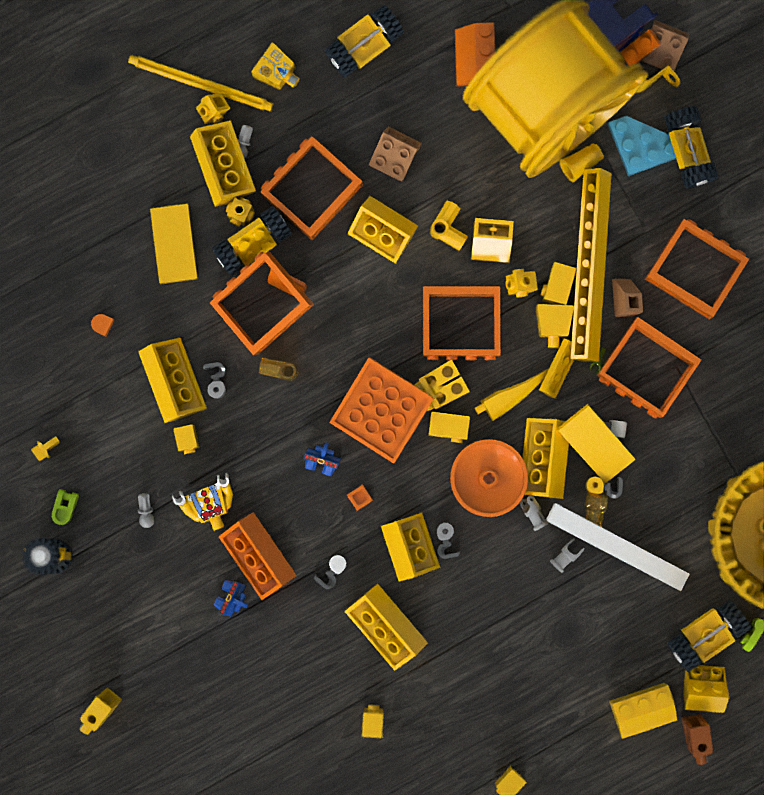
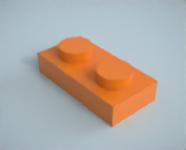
M648 29L620 53L630 67L638 64L662 44L653 30Z

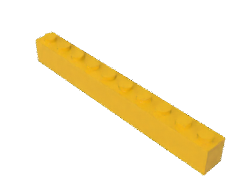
M602 168L584 169L571 346V359L581 362H599L612 174Z

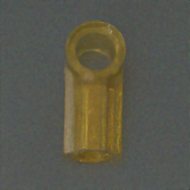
M262 358L259 374L293 381L298 376V369L292 363ZM288 367H292L294 370L293 375L290 377L284 375V371Z
M588 492L585 500V519L601 528L603 515L608 505L607 495Z

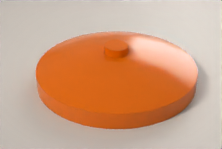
M480 440L468 445L458 454L451 468L450 483L455 498L466 510L483 517H496L511 511L520 503L527 489L528 472L523 458L513 447L498 440Z

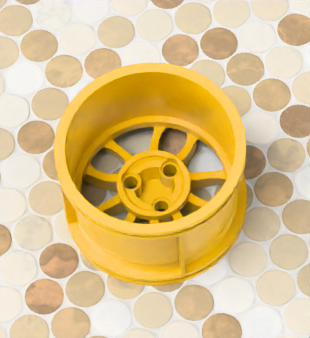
M562 0L535 18L511 38L481 68L463 94L464 102L468 104L472 111L481 110L517 153L524 154L525 158L521 162L520 168L522 171H526V175L529 178L544 172L589 138L630 100L648 77L647 72L642 71L640 64H634L630 67L624 65L625 59L588 15L590 6L584 0Z

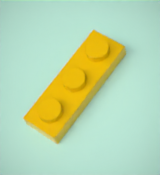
M563 339L539 389L554 399L574 361L571 359L572 342L567 339Z

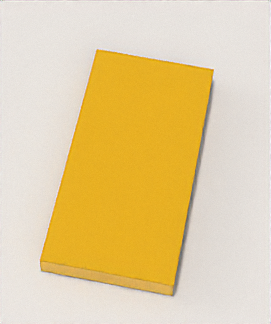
M182 204L150 209L159 283L166 284L198 279L189 205Z
M588 404L557 428L604 483H607L635 460L633 455Z

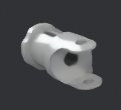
M530 495L527 497V500L522 499L520 501L526 517H529L534 526V531L549 524L542 515L541 507L533 496Z
M575 539L568 542L554 560H550V563L561 573L585 549L583 548L576 555L570 553L568 546Z

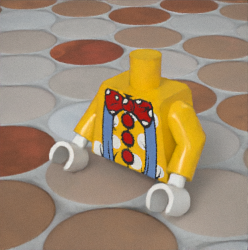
M225 473L226 479L224 480L220 479L218 475L216 484L185 497L183 492L179 491L181 497L176 499L172 495L173 501L194 521H200L201 523L210 521L214 531L225 527L221 516L228 513L233 498L229 475Z

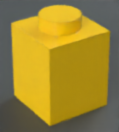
M191 424L174 428L179 452L184 451L185 455L194 453L196 448H200L195 425Z
M510 766L495 782L496 792L499 795H516L526 784V781Z

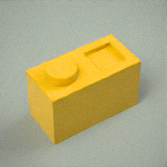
M554 262L547 285L543 284L541 290L542 301L554 305H566L577 268Z
M431 412L428 436L451 438V442L462 443L468 437L470 416Z
M368 705V708L364 707L362 737L382 738L383 709L380 708V705Z

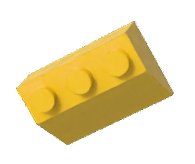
M369 196L360 207L347 234L396 264L412 239L418 225Z
M422 513L381 526L399 582L440 568Z
M665 683L609 701L622 739L677 721L675 704L669 686Z

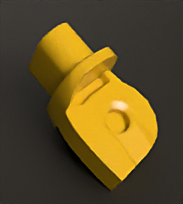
M56 436L44 445L37 441L38 445L31 450L36 458L41 461L46 457L50 458L47 451L57 446L60 441Z

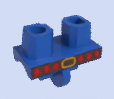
M325 442L324 447L316 445L315 450L307 449L304 459H306L305 468L315 471L316 465L319 463L324 465L322 473L332 476L335 469L338 468L341 458L333 456L335 451L328 449L329 443Z
M225 580L222 590L228 592L226 599L218 597L214 603V606L220 610V614L231 617L234 611L239 612L241 606L247 608L248 604L244 602L246 594L243 593L246 587L245 584Z

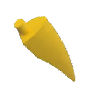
M549 368L524 382L496 391L480 400L481 404L475 407V411L478 415L486 411L492 421L501 417L520 403L541 383Z

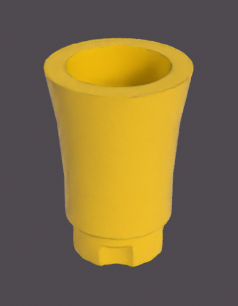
M593 143L568 157L560 159L559 163L566 177L571 182H575L583 175L584 169H590L597 165L604 156L599 146Z

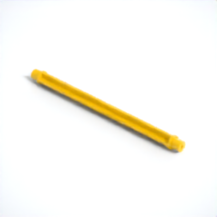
M131 55L129 58V63L134 64L135 67L158 73L159 75L215 94L221 92L223 97L261 110L271 111L273 108V103L268 102L266 99L246 94L141 56Z

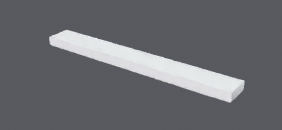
M554 503L546 519L547 522L679 591L682 590L689 576V573Z

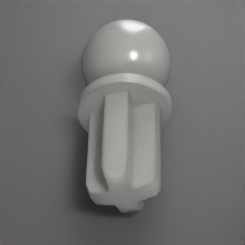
M248 125L242 126L239 138L237 139L244 159L248 155L246 145H251L249 141L253 128Z
M142 493L138 495V513L142 514L139 518V523L142 527L149 528L155 522L154 516L151 514L153 508L150 504L149 494Z

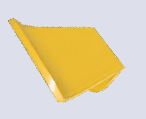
M667 65L654 77L646 80L636 93L647 89L662 75L674 87L680 85V79L670 66ZM669 74L675 78L676 82L670 79Z

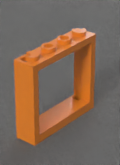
M311 136L309 140L306 138L300 144V149L297 153L293 152L287 158V163L284 167L280 166L275 171L273 179L271 181L267 180L262 185L261 195L308 238L313 240L363 186V181ZM313 146L352 182L309 228L270 192Z
M683 219L645 280L706 318L711 319L718 311L749 259L745 257L746 254L741 250H734L729 247L730 244L728 242L713 237V233L698 228L694 221ZM684 229L739 263L712 307L657 273Z
M271 252L259 253L254 258L255 262L243 267L240 270L241 274L237 278L233 277L226 283L227 287L223 291H217L212 296L214 299L210 302L253 355L261 353L314 305ZM266 262L300 304L260 340L254 343L221 302Z
M423 286V357L433 361L439 360V357H446V360L449 361L451 359L452 361L458 360V357H465V360L469 361L477 360V357H484V360L488 361L496 360V357H500V286ZM429 297H494V349H429Z
M636 317L597 376L600 377L599 381L606 386L610 384L616 388V393L622 397L628 396L632 399V404L639 408L641 406L648 410L647 414L656 419L657 417H664L701 362V359L639 317ZM635 329L688 364V367L659 409L606 374Z

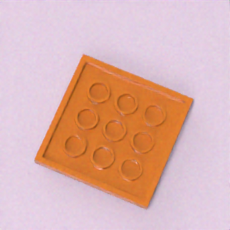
M369 357L329 423L390 462L395 463L435 398Z

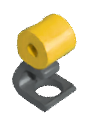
M599 477L589 478L586 481L585 487L592 494H601L605 491L609 498L615 499L622 494L623 479L620 477L616 478V492L612 491L610 483L604 484Z

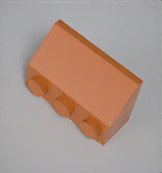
M474 23L455 29L457 86H468L481 68L495 55L494 23Z

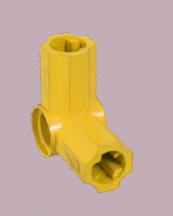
M446 201L430 227V234L433 238L440 239L460 251L468 236L451 225L461 208L453 202ZM436 225L442 226L443 229H444V232H443V233H438V232H436V231H435V226H436Z

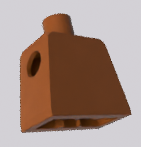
M701 714L681 717L687 748L692 756L695 757L696 764L703 765L708 763L707 755L713 753L709 724Z

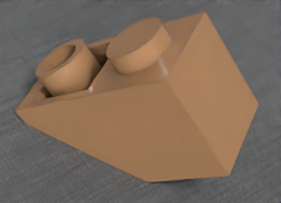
M612 279L615 317H633L643 313L642 293L631 279Z

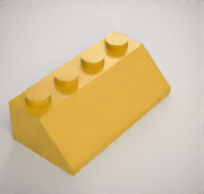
M231 121L196 128L190 138L215 207L229 204L230 201L233 202L234 198L240 199L256 192Z
M181 338L150 344L138 351L165 423L207 409Z
M527 418L523 460L528 472V484L524 495L563 499L569 442L557 428L565 421Z
M376 584L345 611L394 671L416 656L428 644L379 584Z

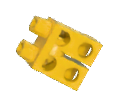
M452 359L421 377L419 382L414 384L435 398L427 411L434 408L437 410L470 392L462 377L444 385L460 376Z

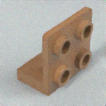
M654 20L651 29L662 45L642 61L660 69H664L669 65L674 71L689 39V33Z
M388 126L381 135L369 165L399 181H403L422 143Z

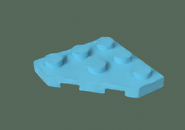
M628 116L608 123L628 176L676 159L669 134Z

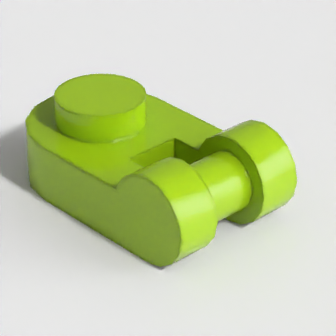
M59 489L52 511V520L56 524L65 525L71 521L79 494L74 492L70 494L66 493V490ZM63 500L69 501L68 507L62 505Z
M760 618L752 620L753 628L749 634L745 633L740 641L742 648L747 652L753 649L764 631V620Z

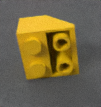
M475 218L471 260L509 263L514 221Z
M698 665L690 672L685 670L683 692L685 710L725 712L729 700L725 667Z

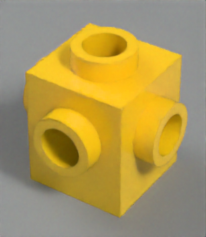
M221 92L203 97L200 100L201 103L196 107L205 124L220 122L224 118L223 115L230 109Z
M234 198L233 202H229L226 212L230 223L239 227L241 225L246 227L248 222L251 223L255 212H253L254 209L250 205L251 202L249 200ZM238 208L243 209L241 213H237Z
M524 269L513 270V274L506 276L508 295H516L518 298L528 296V293L537 291L535 271L524 272Z

